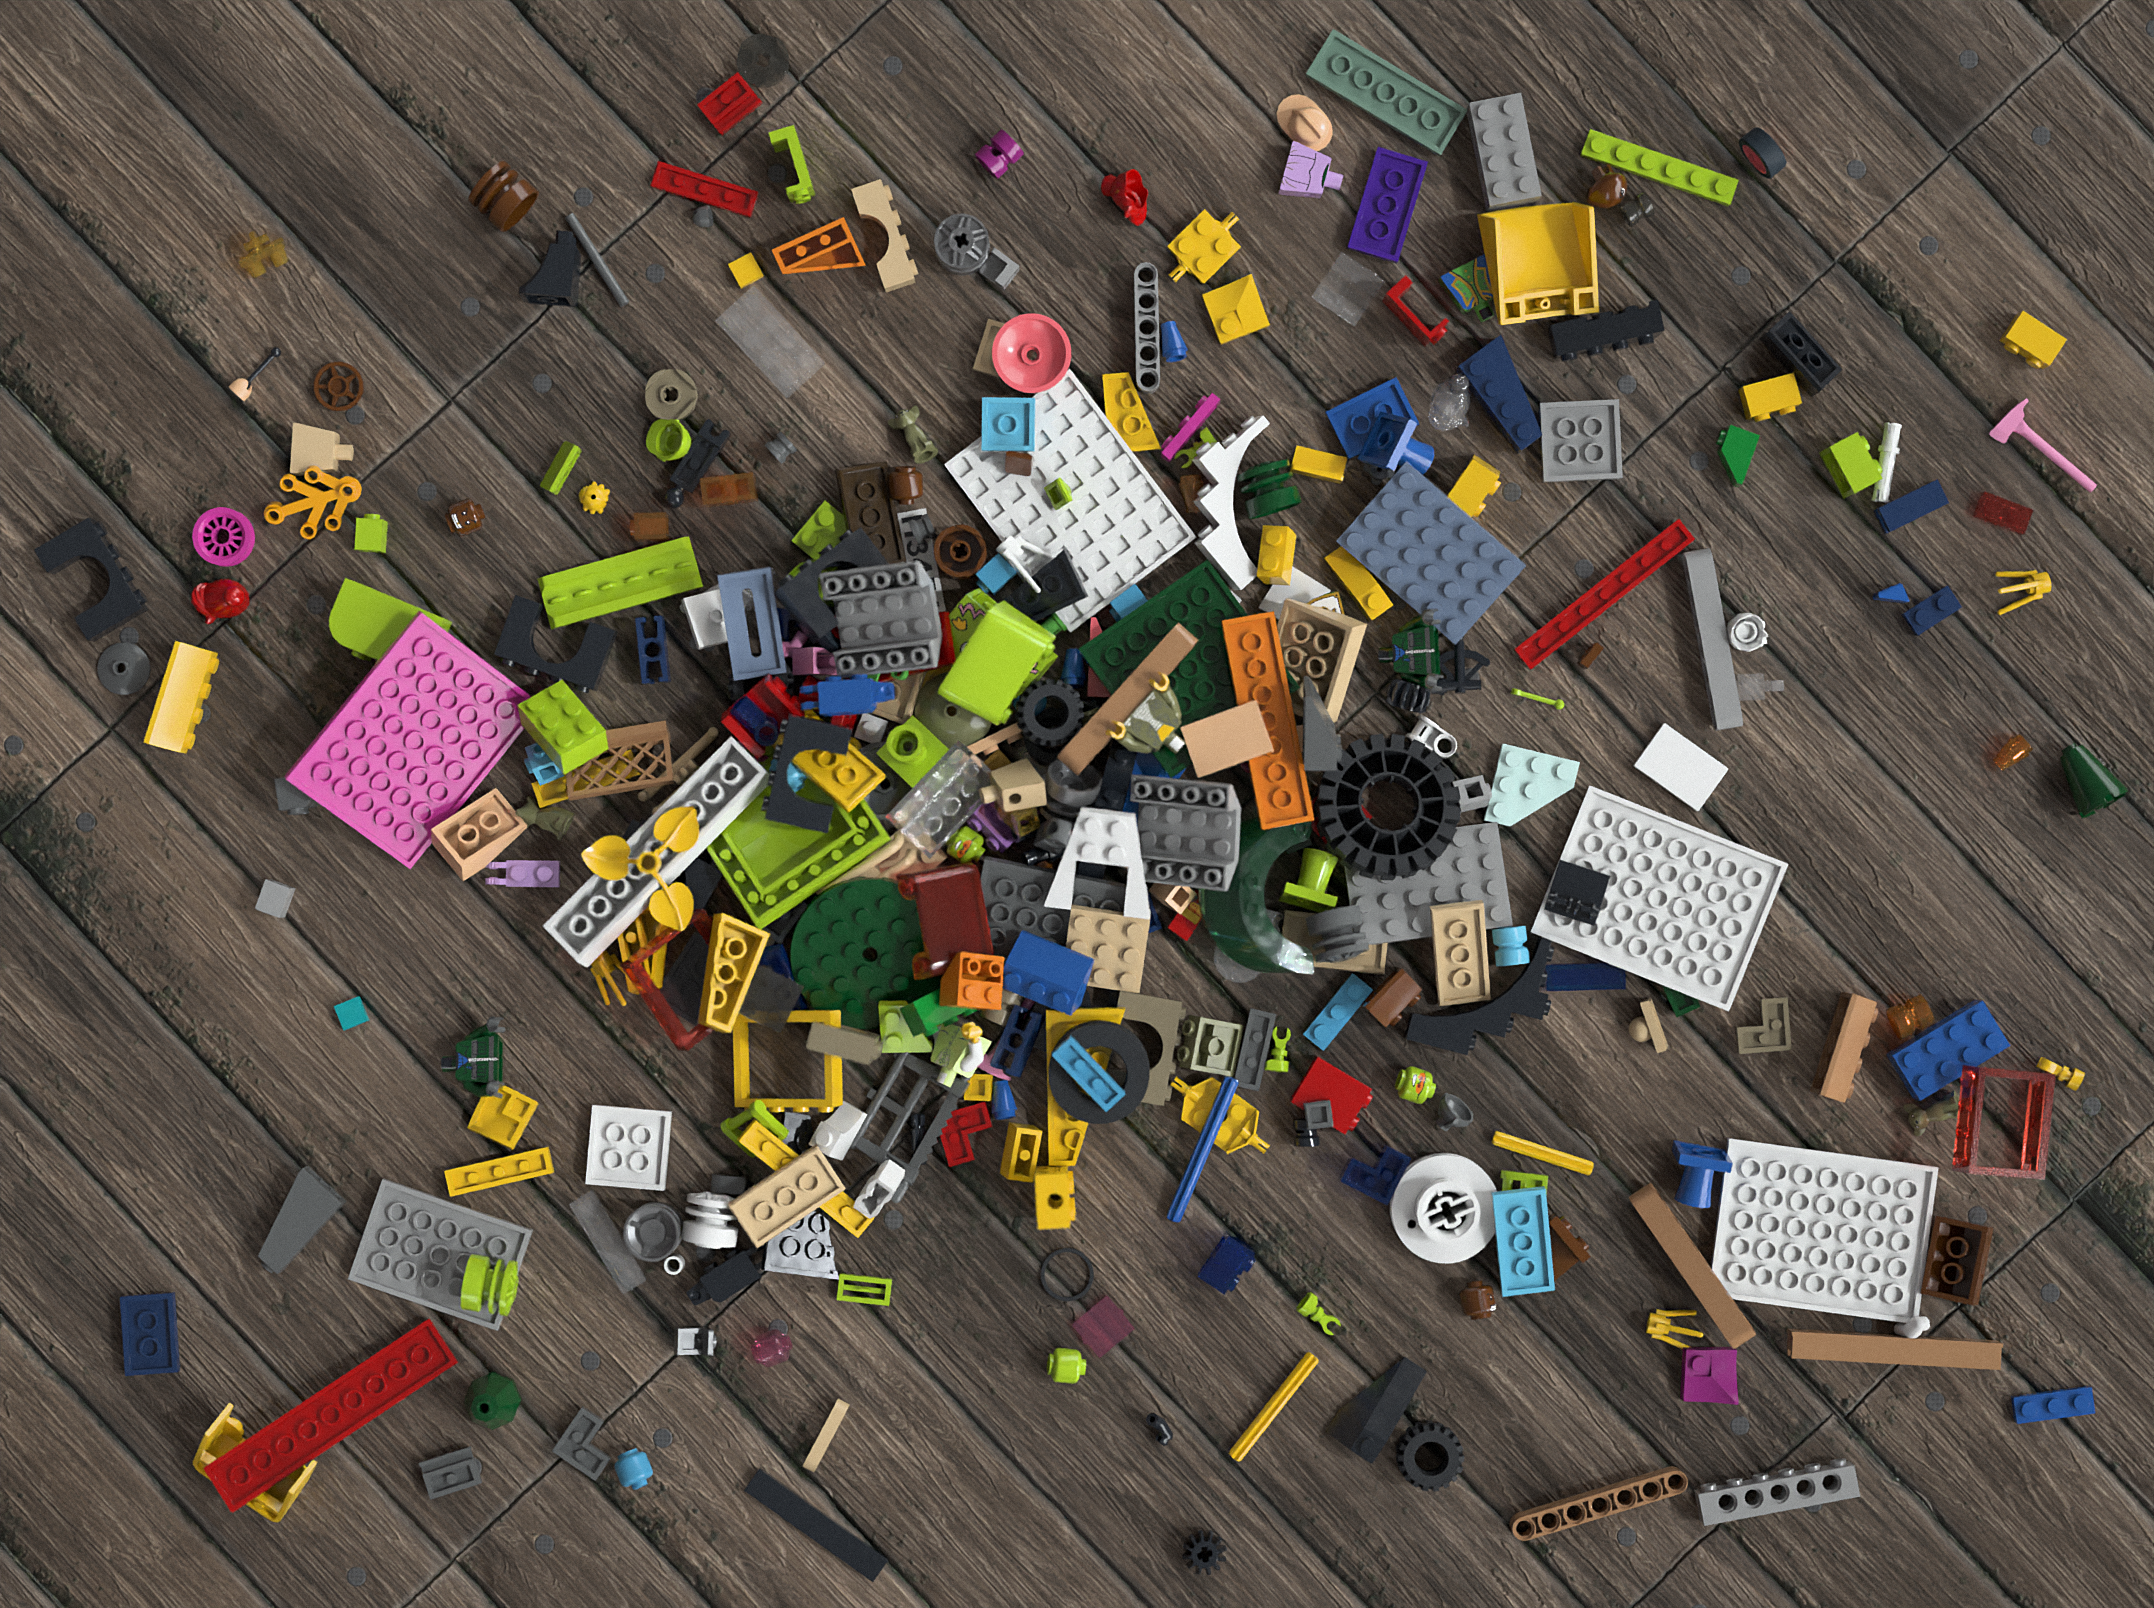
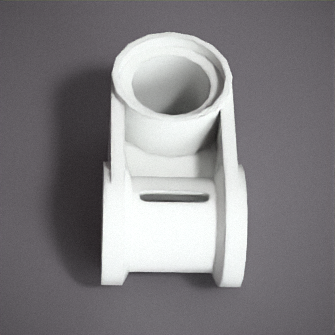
M1420 714L1418 716L1419 721L1411 733L1406 734V737L1411 741L1416 739L1426 744L1424 749L1430 752L1434 750L1441 758L1451 757L1457 749L1456 739L1441 729L1436 723ZM1426 727L1421 737H1419V734L1422 731V729ZM1441 739L1449 740L1452 745L1451 751L1448 753L1440 752L1437 747L1438 741Z

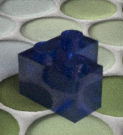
M1385 1144L1374 1167L1349 1156L1338 1179L1340 1182L1388 1205L1411 1157Z
M1226 1231L1197 1275L1200 1279L1225 1295L1227 1290L1232 1292L1238 1284L1240 1278L1237 1275L1241 1276L1243 1271L1246 1273L1250 1271L1256 1261L1254 1259L1255 1252L1252 1247Z

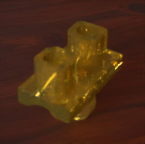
M255 231L249 232L251 241L243 244L246 251L253 248L256 250L240 257L238 261L242 269L246 267L251 276L256 278L267 272L261 259L270 256L275 267L288 262L287 253L284 249L286 243L283 237L263 246V243L270 240L268 234L265 233L258 237Z

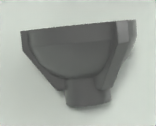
M1445 1093L1440 1098L1439 1117L1436 1119V1123L1444 1131H1448L1451 1127L1462 1128L1468 1126L1473 1121L1474 1114L1460 1098Z

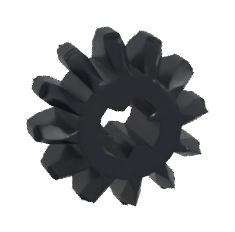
M1397 678L1391 680L1386 692L1388 704L1420 714L1426 711L1431 700V691L1428 688Z
M1200 1529L1198 1530L1199 1538L1196 1539L1193 1534L1188 1536L1192 1544L1183 1543V1548L1188 1552L1183 1553L1182 1557L1185 1560L1191 1559L1187 1563L1188 1569L1197 1565L1196 1574L1199 1575L1202 1568H1205L1206 1574L1211 1575V1566L1219 1571L1221 1568L1217 1561H1226V1556L1220 1553L1227 1551L1226 1545H1219L1222 1541L1221 1536H1217L1212 1540V1530H1209L1207 1537H1204L1203 1531ZM1202 1547H1207V1551H1209L1206 1558H1202V1554L1198 1555Z

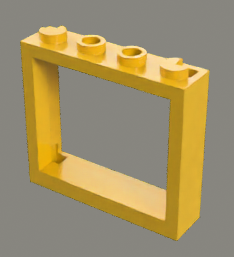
M841 1010L739 1011L733 1025L735 1107H744L745 1111L751 1103L761 1100L766 1107H769V1112H784V1107H793V1112H809V1107H818V1112H833V1107L843 1105L842 1058L825 1053V1098H750L748 1036L749 1022L816 1021L841 1028Z

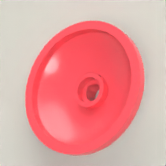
M1023 314L1009 320L998 331L992 347L993 364L999 377L1011 388L1024 393H1040L1057 385L1065 376L1071 361V345L1063 328L1053 319L1040 314ZM1029 351L1036 352V359L1029 360L1027 353Z

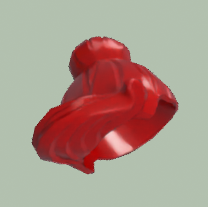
M1132 169L1119 174L1117 177L1114 175L1104 176L1101 183L1103 195L1111 196L1115 204L1125 212L1124 217L1128 218L1132 224L1136 226L1143 224L1147 214L1146 200L1148 190L1142 184L1140 173Z
M223 578L211 583L198 584L191 593V603L197 611L206 617L205 623L212 624L216 618H231L245 611L249 605V593L239 582Z

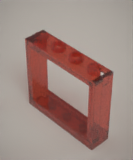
M693 908L692 917L686 928L693 923L709 946L713 917L708 916L703 908ZM668 927L621 963L620 966L676 1049L689 1051L713 1032L714 1029L699 1023L687 1032L641 964L682 932ZM753 978L740 1009L759 995L753 984Z
M1963 1065L1952 1171L2045 1180L2056 1074ZM1985 1076L2029 1080L2020 1169L1976 1165Z

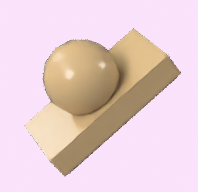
M1650 998L1641 1000L1640 1005L1644 1016L1636 1017L1631 1021L1629 1034L1638 1042H1647L1652 1038L1657 1053L1666 1051L1668 1044L1653 1001Z

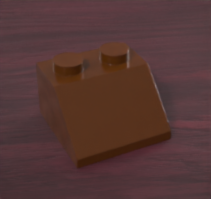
M1397 967L1361 1005L1383 1027L1386 1028L1389 1024L1393 1027L1403 1017L1400 1012L1407 1005L1411 1008L1421 998L1419 993L1422 989L1402 968Z

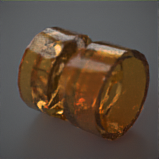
M1921 994L1907 999L1906 1005L1898 1003L1886 1009L1888 1021L1900 1040L1914 1035L1917 1028L1923 1031L1935 1025L1933 1013Z

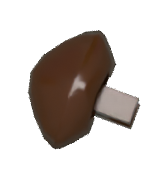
M1609 164L1603 168L1597 166L1591 172L1596 183L1588 189L1586 199L1594 207L1608 209L1622 201L1626 195L1627 181L1623 174L1613 172Z

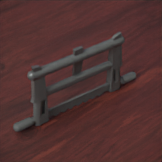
M910 1052L894 1053L896 1059L878 1090L873 1088L869 1090L866 1097L872 1101L865 1111L867 1116L849 1147L851 1150L858 1148L876 1161L879 1166L884 1161L891 1160L905 1170V1175L891 1198L893 1203H899L907 1191L908 1185L912 1186L920 1171L918 1170L920 1165L928 1160L927 1154L933 1152L931 1146L938 1143L937 1137L943 1134L941 1129L948 1126L946 1120L953 1117L951 1112L957 1109V1100L962 1098L970 1085L967 1082L970 1078L961 1075L960 1079L955 1077L951 1087L937 1082L936 1080L941 1071L937 1069L939 1065L921 1060L911 1055ZM903 1065L919 1073L920 1076L905 1103L901 1106L886 1095ZM930 1080L949 1091V1094L908 1164L891 1154L889 1150ZM883 1106L897 1114V1117L881 1145L878 1146L863 1136L879 1107Z

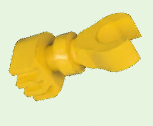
M2043 1057L2040 1058L2036 1066L2057 1076V1080L2061 1082L2063 1080L2067 1081L2065 1086L2074 1091H2077L2085 1076V1072L2077 1068H2073L2071 1072L2069 1067L2065 1065L2061 1067Z

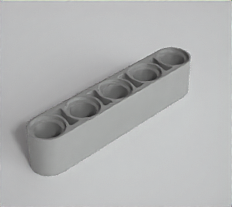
M1145 262L1138 265L1134 272L1136 386L1143 394H1152L1158 389L1160 382L1158 273L1154 265ZM1148 270L1152 273L1153 279L1149 282H1142L1138 277L1139 273ZM1148 296L1152 298L1153 306L1148 309L1141 307L1139 300L1142 297ZM1151 323L1154 327L1153 333L1149 335L1141 333L1139 329L1141 324ZM1143 349H1151L1155 357L1151 361H1144L1140 357V352ZM1144 375H1151L1156 383L1152 387H1145L1141 384L1140 379Z

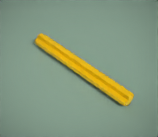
M1310 1352L1304 1355L1231 1448L1229 1455L1238 1462L1243 1459L1317 1365L1319 1360Z

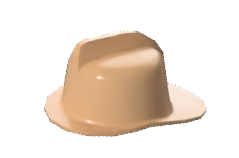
M1297 94L1283 99L1277 110V120L1283 131L1293 141L1315 151L1325 148L1330 142L1333 133L1332 124L1325 113L1307 96Z

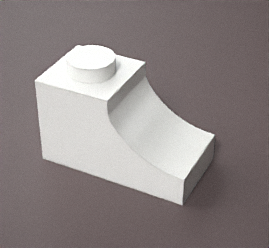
M843 1101V1105L839 1106L830 1118L820 1122L809 1145L813 1147L817 1144L825 1155L843 1160L867 1114L848 1102Z

